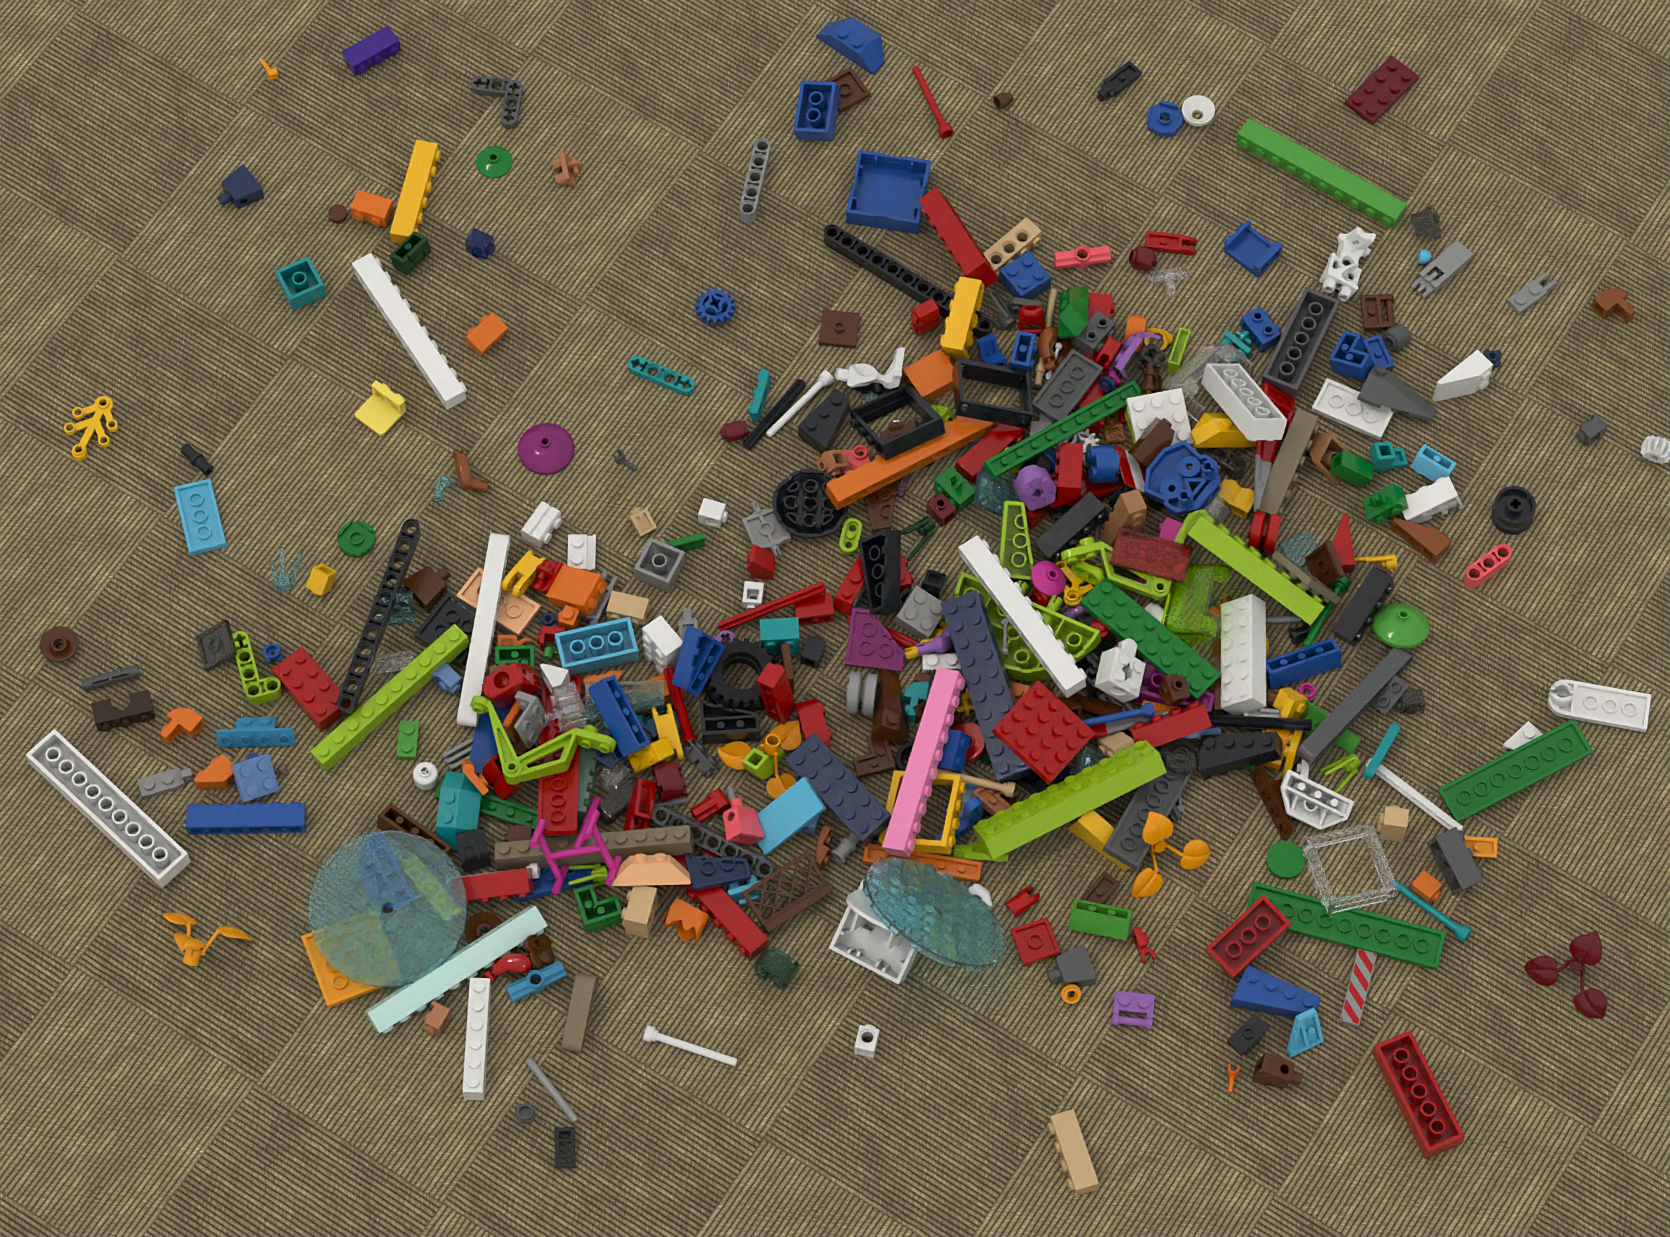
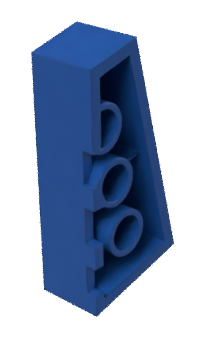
M1247 965L1232 997L1230 1007H1241L1249 1011L1255 1012L1256 1010L1267 1012L1269 1015L1277 1014L1285 1016V1018L1295 1019L1297 1015L1314 1008L1317 1011L1321 997Z

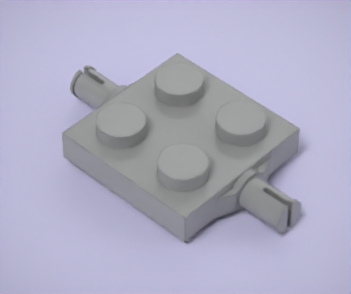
M756 500L755 503L753 501L751 506L754 513L743 518L742 524L751 544L765 550H772L773 554H775V559H778V556L779 558L782 557L779 546L790 542L791 536L776 520L773 508L761 509L758 501Z

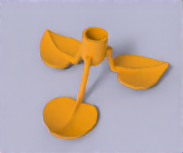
M799 721L786 722L785 725L780 724L774 727L769 735L766 736L764 744H760L758 748L759 751L764 750L768 756H774L776 778L769 779L766 786L767 793L774 799H777L796 783L795 778L788 773L779 776L777 756L779 746L784 751H792L800 746L801 732ZM735 741L722 748H718V755L728 767L735 770H744L742 760L748 755L751 748L745 742Z
M1149 812L1142 837L1146 843L1151 845L1148 852L1151 855L1154 870L1145 868L1137 875L1132 887V896L1134 898L1149 897L1160 890L1163 878L1160 874H1157L1158 867L1154 852L1160 853L1166 847L1175 854L1182 856L1180 865L1184 869L1192 870L1202 866L1208 860L1211 854L1208 845L1202 840L1195 839L1184 846L1183 853L1179 852L1163 840L1172 835V822L1162 814Z
M183 913L163 914L166 920L186 926L187 934L175 933L174 940L181 951L186 950L182 962L190 966H198L200 956L205 955L206 950L219 934L231 938L247 939L252 942V939L244 931L236 927L219 926L218 930H216L206 944L204 941L190 936L191 925H196L194 918Z

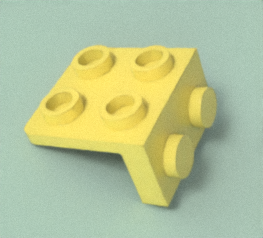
M376 380L371 385L372 396L355 412V418L379 436H383L406 412L405 399L400 394L393 393L385 383L381 384Z

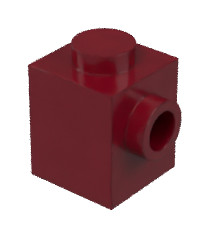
M941 493L929 499L927 513L942 528L956 517V507Z

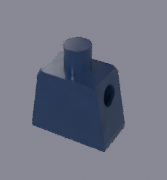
M243 164L222 181L224 193L217 197L222 206L232 202L237 209H240L263 199L264 193L262 187Z

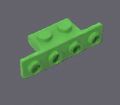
M1307 700L1305 703L1306 708L1299 718L1312 720L1311 731H1303V734L1310 736L1329 715ZM1347 729L1332 746L1337 744L1351 754L1355 752L1361 742V738Z

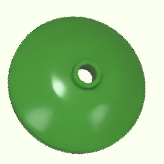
M1404 603L1387 604L1380 611H1376L1373 616L1372 628L1375 635L1382 642L1392 647L1413 648L1422 644L1428 637L1430 630L1428 619L1420 610Z

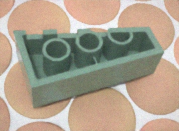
M580 746L579 825H582L588 808L591 805L598 762L593 759L598 750L593 748L586 749Z

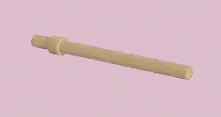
M1054 288L1050 289L1045 317L1046 327L1052 326L1057 297V289ZM1040 353L1038 364L1035 366L1034 371L1036 374L1034 387L1041 388L1043 376L1046 373V366Z

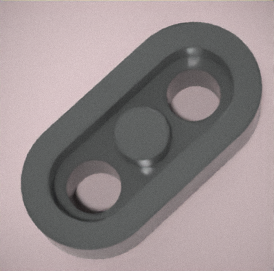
M1019 297L1010 298L1007 306L1014 314H1019V309L1026 305H1038L1045 311V305L1042 302Z

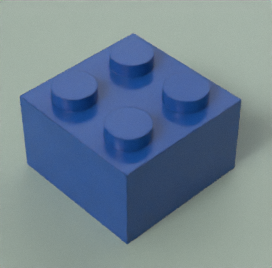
M1030 251L999 270V281L1012 297L1032 300L1051 287V276Z

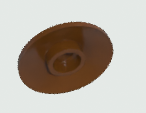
M62 626L49 629L40 640L41 653L52 662L69 660L75 655L79 646L78 638L74 631ZM59 645H63V646H64V647L61 648V649H57V647H58Z
M486 911L472 915L464 929L466 941L468 944L483 936L479 932L480 928L484 927L486 934L502 924L501 920L495 914Z

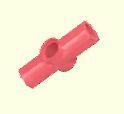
M1079 246L1075 250L1055 252L1053 254L1056 269L1070 267L1085 269L1089 265L1111 262L1109 246L1093 248Z

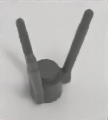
M995 290V294L1000 303L991 291H988V295L1001 312L997 316L998 322L982 311L980 313L990 318L999 330L1002 328L1004 330L1010 329L1016 323L1015 317L1011 314L998 290Z

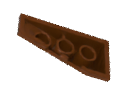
M881 668L879 671L871 735L902 746L908 742L909 726L907 716L905 715L899 675Z

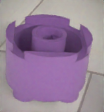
M1038 465L1024 467L1018 472L1016 480L1015 478L1013 480V488L1017 496L1030 511L1051 504L1056 499V486L1045 468L1038 467Z

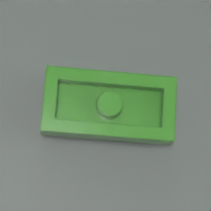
M400 721L397 759H417L419 721Z

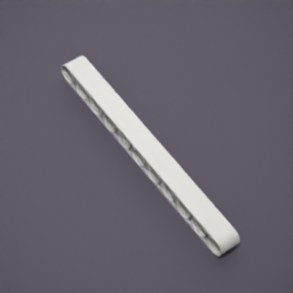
M490 534L458 709L457 725L477 727L480 714L472 710L470 703L473 696L483 697L484 693L482 684H484L483 679L487 676L502 592L501 585L504 580L510 547V535Z

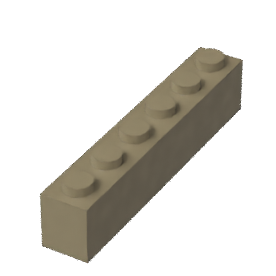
M1297 408L1269 473L1258 509L1265 512L1266 519H1269L1272 513L1283 514L1285 507L1282 505L1284 500H1289L1292 492L1290 486L1292 483H1296L1299 473L1296 472L1299 467H1303L1306 460L1304 454L1306 450L1310 451L1313 440H1311L1313 433L1317 434L1319 430V416Z

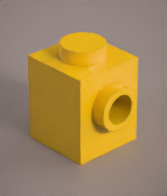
M323 563L313 567L306 588L310 589L315 595L320 596L330 592L337 571Z

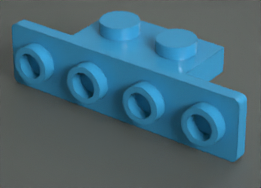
M276 717L237 718L236 729L216 730L217 747L294 746V728H276Z

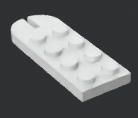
M1567 679L1555 682L1550 688L1547 700L1548 706L1559 717L1646 733L1651 694Z

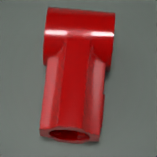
M718 788L709 793L705 800L690 808V813L694 820L702 823L716 813L719 815L727 811L731 807V803L722 790Z

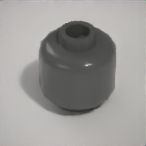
M1401 324L1393 325L1383 335V342L1386 348L1392 351L1401 350L1411 341L1409 329Z

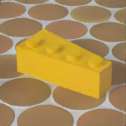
M960 276L959 281L955 283L954 300L950 301L949 310H951L950 315L945 320V334H942L940 338L941 347L951 359H957L958 357L970 360L971 355H968L969 346H973L974 342L972 329L977 327L978 315L976 311H980L985 287L981 280Z

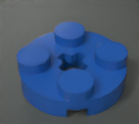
M1167 101L1159 102L1154 107L1151 106L1146 118L1148 130L1159 136L1173 137L1180 130L1183 123V114L1180 112L1179 107ZM1167 116L1169 121L1164 122L1160 118Z

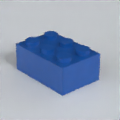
M801 81L793 132L798 140L833 141L841 90L836 82Z

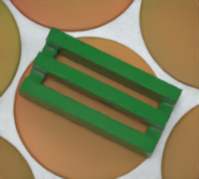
M700 532L670 540L666 543L686 552L705 547L704 533Z

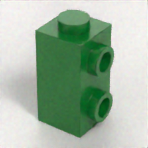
M1342 450L1332 457L1331 474L1362 488L1373 479V464Z

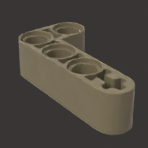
M579 972L576 974L562 1040L563 1050L578 1053L583 1051L594 994L596 995L600 980L598 976Z

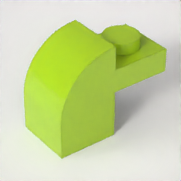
M754 747L742 760L744 768L760 779H767L774 773V756H768L764 750L759 751ZM780 747L777 756L778 762L785 755L784 750Z

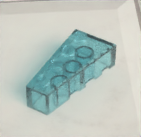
M598 681L585 682V720L587 725L604 721L588 691V688ZM618 681L635 713L651 709L652 707L664 706V681Z

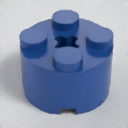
M1115 445L1091 446L1089 452H1085V462L1088 463L1089 468L1086 472L1088 482L1101 484L1116 483L1118 481V477H1115V472H1119L1118 451L1113 450L1116 448Z

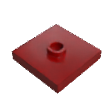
M1048 917L1010 929L1023 967L1061 955Z

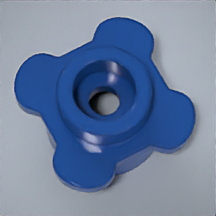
M269 644L263 647L262 650L265 653L264 661L266 663H271V661L279 662L283 659V655L280 652L282 649L281 645Z

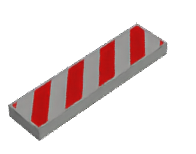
M1362 949L1357 950L1339 1023L1359 1027L1377 953Z

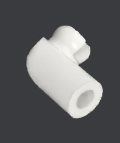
M977 883L969 887L971 896L978 895L981 898L983 909H991L993 907L990 892Z

